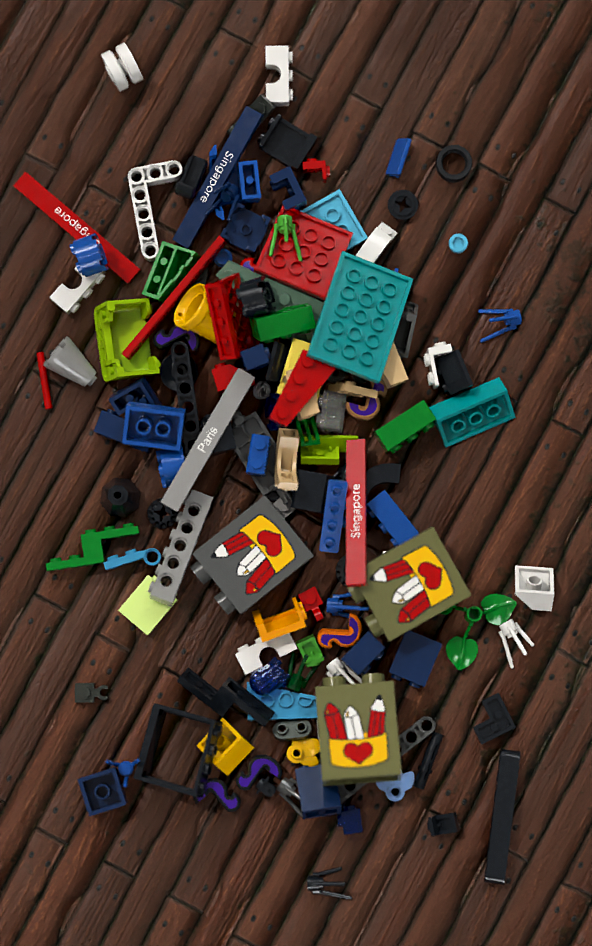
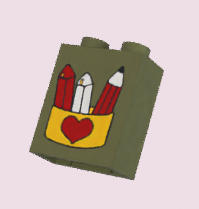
M432 526L368 561L367 586L347 587L356 604L366 599L373 613L364 619L374 637L377 638L385 633L389 641L471 596Z
M382 673L362 675V683L346 684V677L343 676L323 678V686L315 687L323 786L401 780L394 681H385L384 674Z

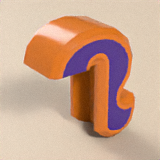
M349 611L348 630L322 628L317 634L319 645L328 649L332 648V642L346 648L354 646L359 641L362 632L360 618L355 612Z

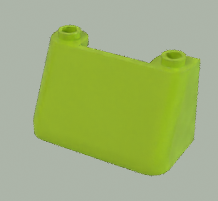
M149 298L106 301L95 307L94 321L102 376L105 382L152 376L160 373L161 363L155 356H151L149 338L131 360L121 354L145 326L146 319L152 314L153 308Z

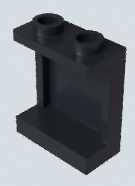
M278 114L276 118L273 116L269 121L268 127L270 128L266 134L263 132L259 137V150L287 167L290 166L292 170L298 173L302 162L306 160L316 144L317 136L312 133L309 135Z

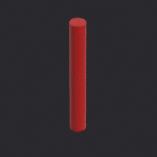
M38 352L36 355L45 410L53 407L47 369L43 366L45 362L44 352Z

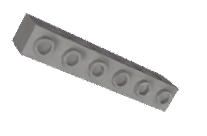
M193 489L190 495H187L183 502L185 508L183 512L179 511L176 522H178L177 528L172 529L169 539L172 540L170 546H166L163 551L162 557L165 558L163 564H158L155 572V575H158L157 579L150 584L148 590L151 593L150 599L172 607L213 503V497ZM190 509H197L199 514L191 516L188 511ZM184 526H189L192 532L186 534L181 529ZM181 543L185 546V549L178 551L175 549V545ZM175 561L179 566L172 569L168 566V563ZM169 579L172 583L166 587L161 584V581Z

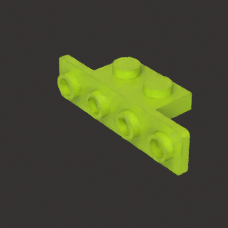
M303 435L304 440L308 441L307 435ZM319 435L320 444L301 447L299 440L297 452H301V464L339 465V452H346V440L359 439V437L352 435Z

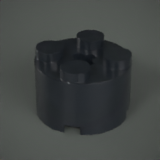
M265 276L241 282L240 287L236 289V295L242 301V313L245 318H259L276 311V307L272 308V303L275 302L274 293L269 281H264Z

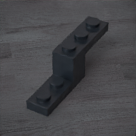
M189 667L177 680L185 689L189 690L221 717L224 716L233 703L263 726L267 724L275 713L230 676L219 690H216Z

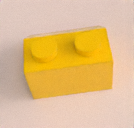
M222 718L220 721L223 722V731L218 739V750L213 757L212 763L228 776L254 747L231 724ZM208 734L196 745L202 752L204 751Z

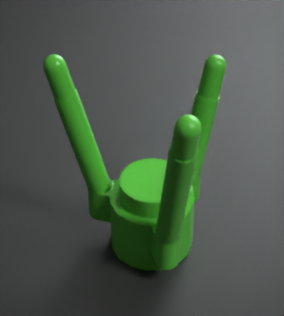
M280 215L277 217V223L274 224L269 256L273 255L278 231L280 234H284L285 242H288V234L292 233L298 260L301 262L302 256L295 224L292 223V216Z

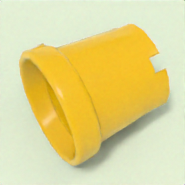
M199 283L192 286L182 296L174 313V323L183 330H190L217 344L204 288L205 284Z

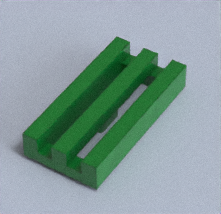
M314 416L302 421L295 417V425L299 432L301 447L320 444ZM308 424H311L315 440H312ZM301 425H304L308 441L304 440Z

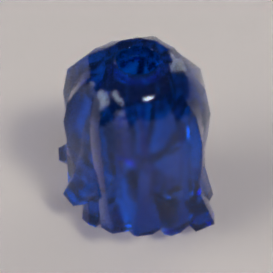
M273 657L266 665L256 669L251 674L249 685L256 694L265 696L277 688H285L290 674H285L280 667L282 664L281 660Z

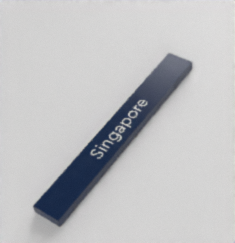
M248 106L245 107L174 235L173 241L190 250L209 216L208 214L205 217L204 213L217 201L221 194L219 192L214 195L213 191L225 185L229 180L264 115Z

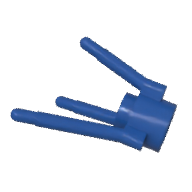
M519 309L478 310L479 313L504 314L501 317L490 318L489 321L497 322L504 320L505 325H509L480 339L481 343L509 330L517 329L516 325L522 324Z
M350 593L333 594V598H327V613H332V616L349 618V614L343 613V609L368 611L369 608L343 605V600L340 599L352 597Z
M136 759L133 762L123 761L121 763L106 760L105 763L118 767V772L124 776L123 787H127L129 775L134 772V766L140 762V759Z

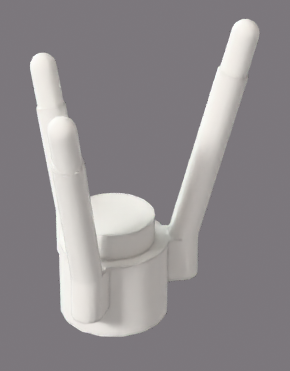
M510 619L499 626L501 631L498 633L502 638L510 668L513 669L514 665L506 636L508 639L514 638L524 655H527V652L516 634L519 632L532 647L534 643L520 628L518 623H514L513 619Z
M338 658L326 666L328 677L343 675L350 684H355L347 675V671L359 683H362L361 678Z

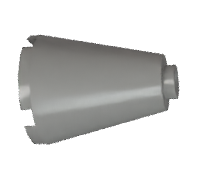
M68 336L59 343L50 354V358L46 359L43 364L47 369L84 387L87 384L91 386L97 379L95 369Z

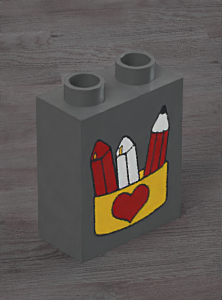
M264 495L192 554L198 561L191 565L190 568L203 585L213 579L222 591L214 596V598L227 615L235 609L242 615L310 561L314 555Z

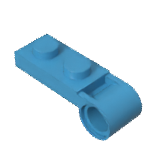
M155 548L143 551L132 549L126 551L125 556L118 558V555H113L107 558V562L103 563L107 571L144 559L150 566H157L162 560V555ZM150 552L158 554L156 562L151 563L148 561L147 557Z

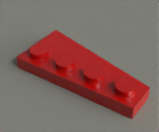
M304 349L268 418L284 427L288 426L336 370V367L307 357V351Z

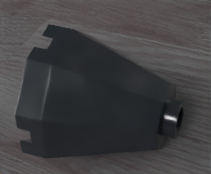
M114 478L102 487L100 504L110 516L127 518L139 508L141 492L130 479ZM117 493H120V494H121V498L116 499V498H117L116 494H117Z

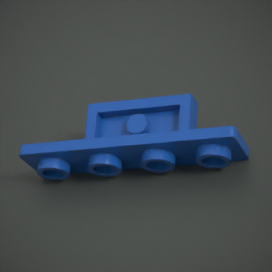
M332 479L328 481L319 551L338 553L341 529L345 528L346 516L343 515L344 510H346L347 481Z

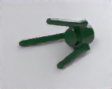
M292 652L288 674L285 679L287 681L286 687L300 692L301 688L305 689L307 682L320 664L313 667L304 679L301 673L308 658V654H305L297 674L293 673L292 675L295 652Z

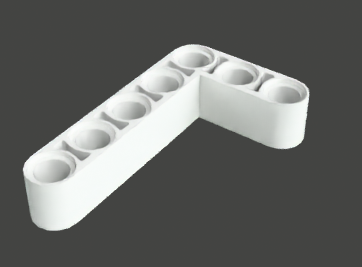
M167 161L136 167L128 173L141 250L144 258L149 262L155 261L159 245L148 186L180 180L183 168L178 161ZM172 167L179 168V173L172 175L169 173V170ZM158 170L161 172V175L158 178H152L150 176L151 173ZM135 174H140L142 179L134 182L132 177ZM143 192L146 196L143 200H137L135 198L136 194ZM141 211H148L149 216L141 219L139 213ZM150 229L152 230V235L144 237L142 235L143 231ZM150 247L156 249V253L153 256L146 255V250Z

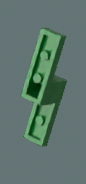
M134 523L123 524V528L115 529V526L104 527V531L96 532V529L85 530V534H81L84 557L81 558L80 554L69 556V560L63 561L61 557L52 558L50 563H46L47 571H56L101 564L105 562L102 540L139 535V526H134Z

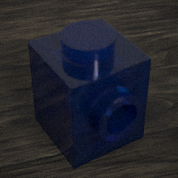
M355 805L344 806V810H341V815H337L338 826L343 827V834L363 832L360 808H355Z

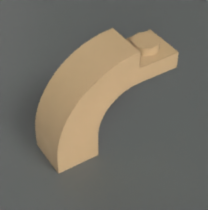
M279 428L274 481L275 486L284 491L297 490L298 488L296 459L300 437L297 429Z

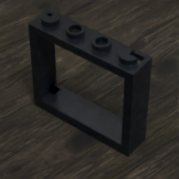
M154 703L134 779L203 798V794L206 793L208 787V776L213 769L212 761L218 750L217 742L223 731V722ZM167 713L210 724L194 788L150 776Z

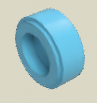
M454 234L451 236L448 245L452 252L462 253L468 246V240L462 234Z

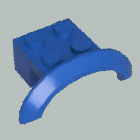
M216 145L209 152V171L217 159ZM257 160L238 162L227 181L239 188L238 195L241 198L238 200V203L260 202L261 190ZM222 201L214 209L216 216L221 220H225L222 206L232 205L233 201Z

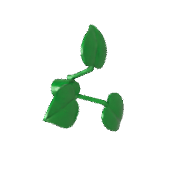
M490 594L481 601V607L484 611L477 606L467 609L466 607H458L455 604L440 613L448 615L453 608L464 611V618L469 623L463 638L459 636L453 637L446 645L447 657L457 670L468 667L477 656L478 646L476 641L467 639L473 623L479 621L484 614L487 622L492 625H501L507 622L517 604L515 600L501 594Z

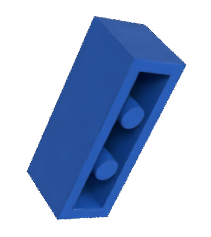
M385 490L366 504L368 507L367 513L372 519L377 518L380 522L378 527L384 534L388 532L392 537L390 542L394 547L419 533Z

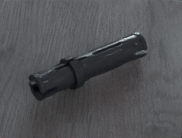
M432 732L421 765H418L417 768L419 770L413 784L414 787L422 790L425 789L428 777L433 772L431 769L444 735Z

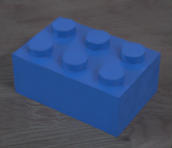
M128 402L126 405L122 444L180 451L186 409Z

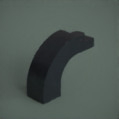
M380 464L366 471V503L368 493L379 484L399 485L401 464Z

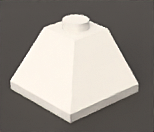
M515 565V595L532 610L552 611L554 599L553 568Z

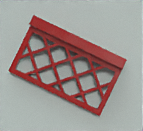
M239 273L231 274L214 283L204 285L220 360L237 359L240 357L241 351L255 347L249 318L244 317L242 301L236 295V289L240 287L241 283ZM234 311L236 312L235 319L233 318ZM245 336L247 340V345L244 343Z

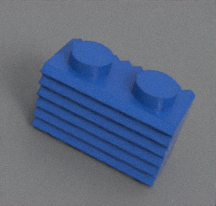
M252 434L246 474L266 476L265 472H267V461L271 445V438L269 436Z

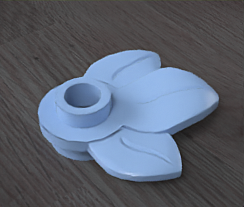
M413 771L402 773L401 780L376 782L380 790L386 793L389 800L399 801L404 797L405 791L413 786L414 773ZM393 788H397L399 790V793L397 795H393L391 793Z

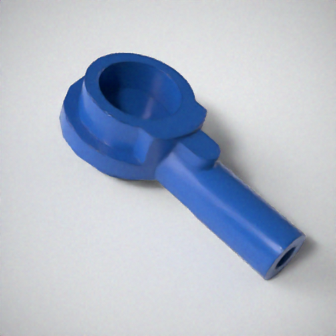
M222 249L214 258L215 264L222 268L228 260L232 261L231 252L227 249Z

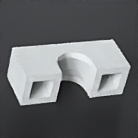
M266 46V69H275L281 75L277 82L266 83V98L274 106H289V100H293V89H289V82H293L292 70H289V63H292V52H289L288 46Z
M106 271L89 277H85V275L83 276L80 273L82 283L78 288L69 289L64 284H61L49 298L68 315L71 312L75 313L80 307L79 302L83 298L87 299L93 292L92 287L96 283L100 284L103 281Z
M290 633L263 643L261 637L254 640L256 644L250 647L248 644L237 649L238 653L235 655L246 675L263 666L259 656L264 648L272 647L282 657L296 650L297 647Z

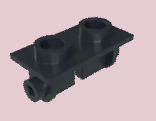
M269 776L266 779L262 777L258 782L256 794L260 791L268 797H272L275 794L276 787L268 781Z

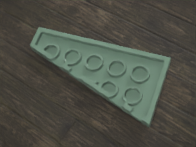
M230 260L216 274L221 280L231 274L239 273L241 282L263 276ZM268 277L264 279L265 282L269 281L274 293L275 302L272 303V308L276 307V311L282 310L283 307L308 303L312 306L315 325H317L324 304L323 300L316 299ZM315 328L306 334L294 333L292 337L287 339L292 342L293 338L310 343Z

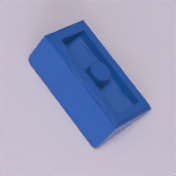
M401 138L396 140L386 171L387 175L400 178L411 145V139Z

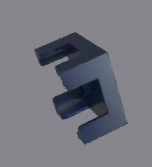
M290 166L269 176L273 191L286 186L290 198L282 201L285 211L293 208L300 211L307 207V200Z
M237 202L231 221L228 222L220 236L225 239L226 243L255 256L271 224V218L264 214L260 216L245 209L244 205Z

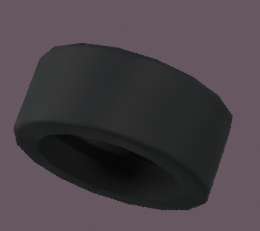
M459 145L444 147L436 159L438 175L448 182L457 183L464 180L472 168L470 153ZM450 153H458L465 160L464 170L459 174L452 175L444 170L443 160Z

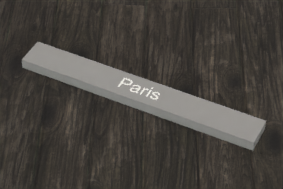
M240 368L237 369L162 498L161 503L177 512L179 511L255 380L254 376Z

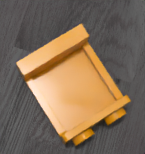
M293 597L292 600L295 606L293 609L262 619L259 609L252 612L262 643L306 627L304 620L308 618L301 601L297 602L296 597Z

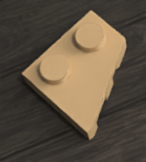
M336 381V384L328 385L327 391L333 394L354 397L366 396L377 398L378 395L377 390L356 386V382Z

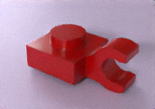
M315 586L298 594L306 612L312 610L317 622L324 619L318 607L323 602Z

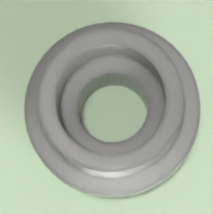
M260 380L256 382L253 387L255 398L262 400L270 395L271 387L266 381Z

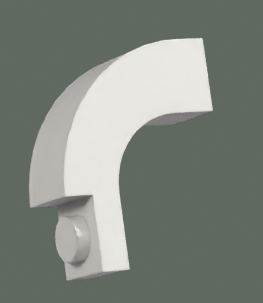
M382 222L371 233L356 256L375 263L395 238L397 232Z

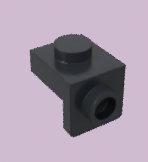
M456 812L428 817L427 827L432 837L460 831Z

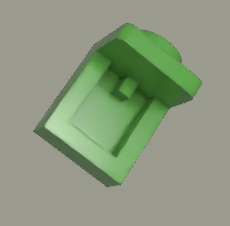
M314 634L296 641L302 657L304 658V655L308 654L305 664L307 668L318 666L324 660L323 653Z

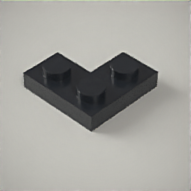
M499 693L481 701L490 718L473 726L481 745L516 728Z

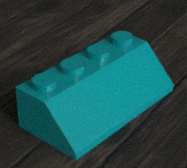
M500 377L429 407L436 418L434 423L445 447H449L516 418L508 391Z

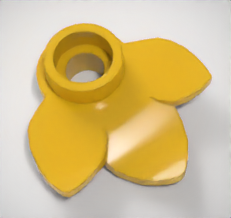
M307 738L292 741V745L287 749L286 753L288 760L294 764L301 763L303 766H317L319 761L315 755L320 751L319 739ZM293 751H299L300 756L295 757Z

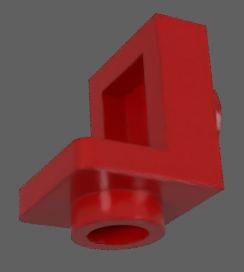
M317 158L306 159V162H302L303 173L322 172L323 183L327 182V177H330V167L326 166L325 160L317 161Z

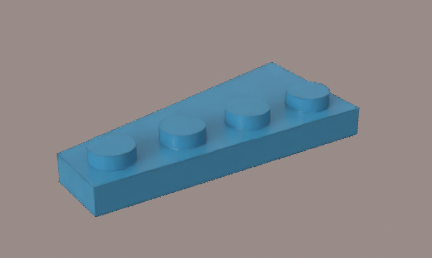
M247 682V691L275 712L270 720L317 719L316 696ZM248 714V721H255L254 718H252Z

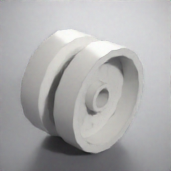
M125 43L116 46L115 50L119 59H116L110 50L101 54L105 69L120 92L129 88L126 75L134 84L144 80Z

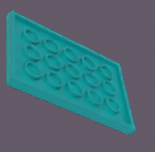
M342 251L306 356L378 384L381 380L413 279Z

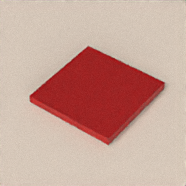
M282 205L278 216H292V223L295 224L302 261L298 260L292 233L288 234V242H285L284 234H280L279 231L273 255L269 256L274 233L273 225L256 263L254 272L325 301L342 251L346 252L353 233L294 208L285 211Z

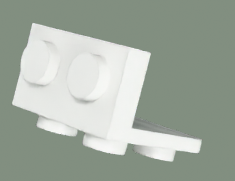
M446 342L435 343V346L428 348L423 356L425 367L429 366L430 371L427 374L429 386L432 385L433 389H437L439 386L434 358H440L452 352L451 344L446 345Z

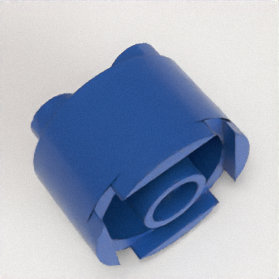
M96 233L74 240L73 244H70L72 254L76 255L78 262H76L79 274L82 273L85 277L109 269L105 265L108 262L102 244H97L96 239H99Z
M183 446L180 451L168 449L156 451L163 488H168L185 460Z

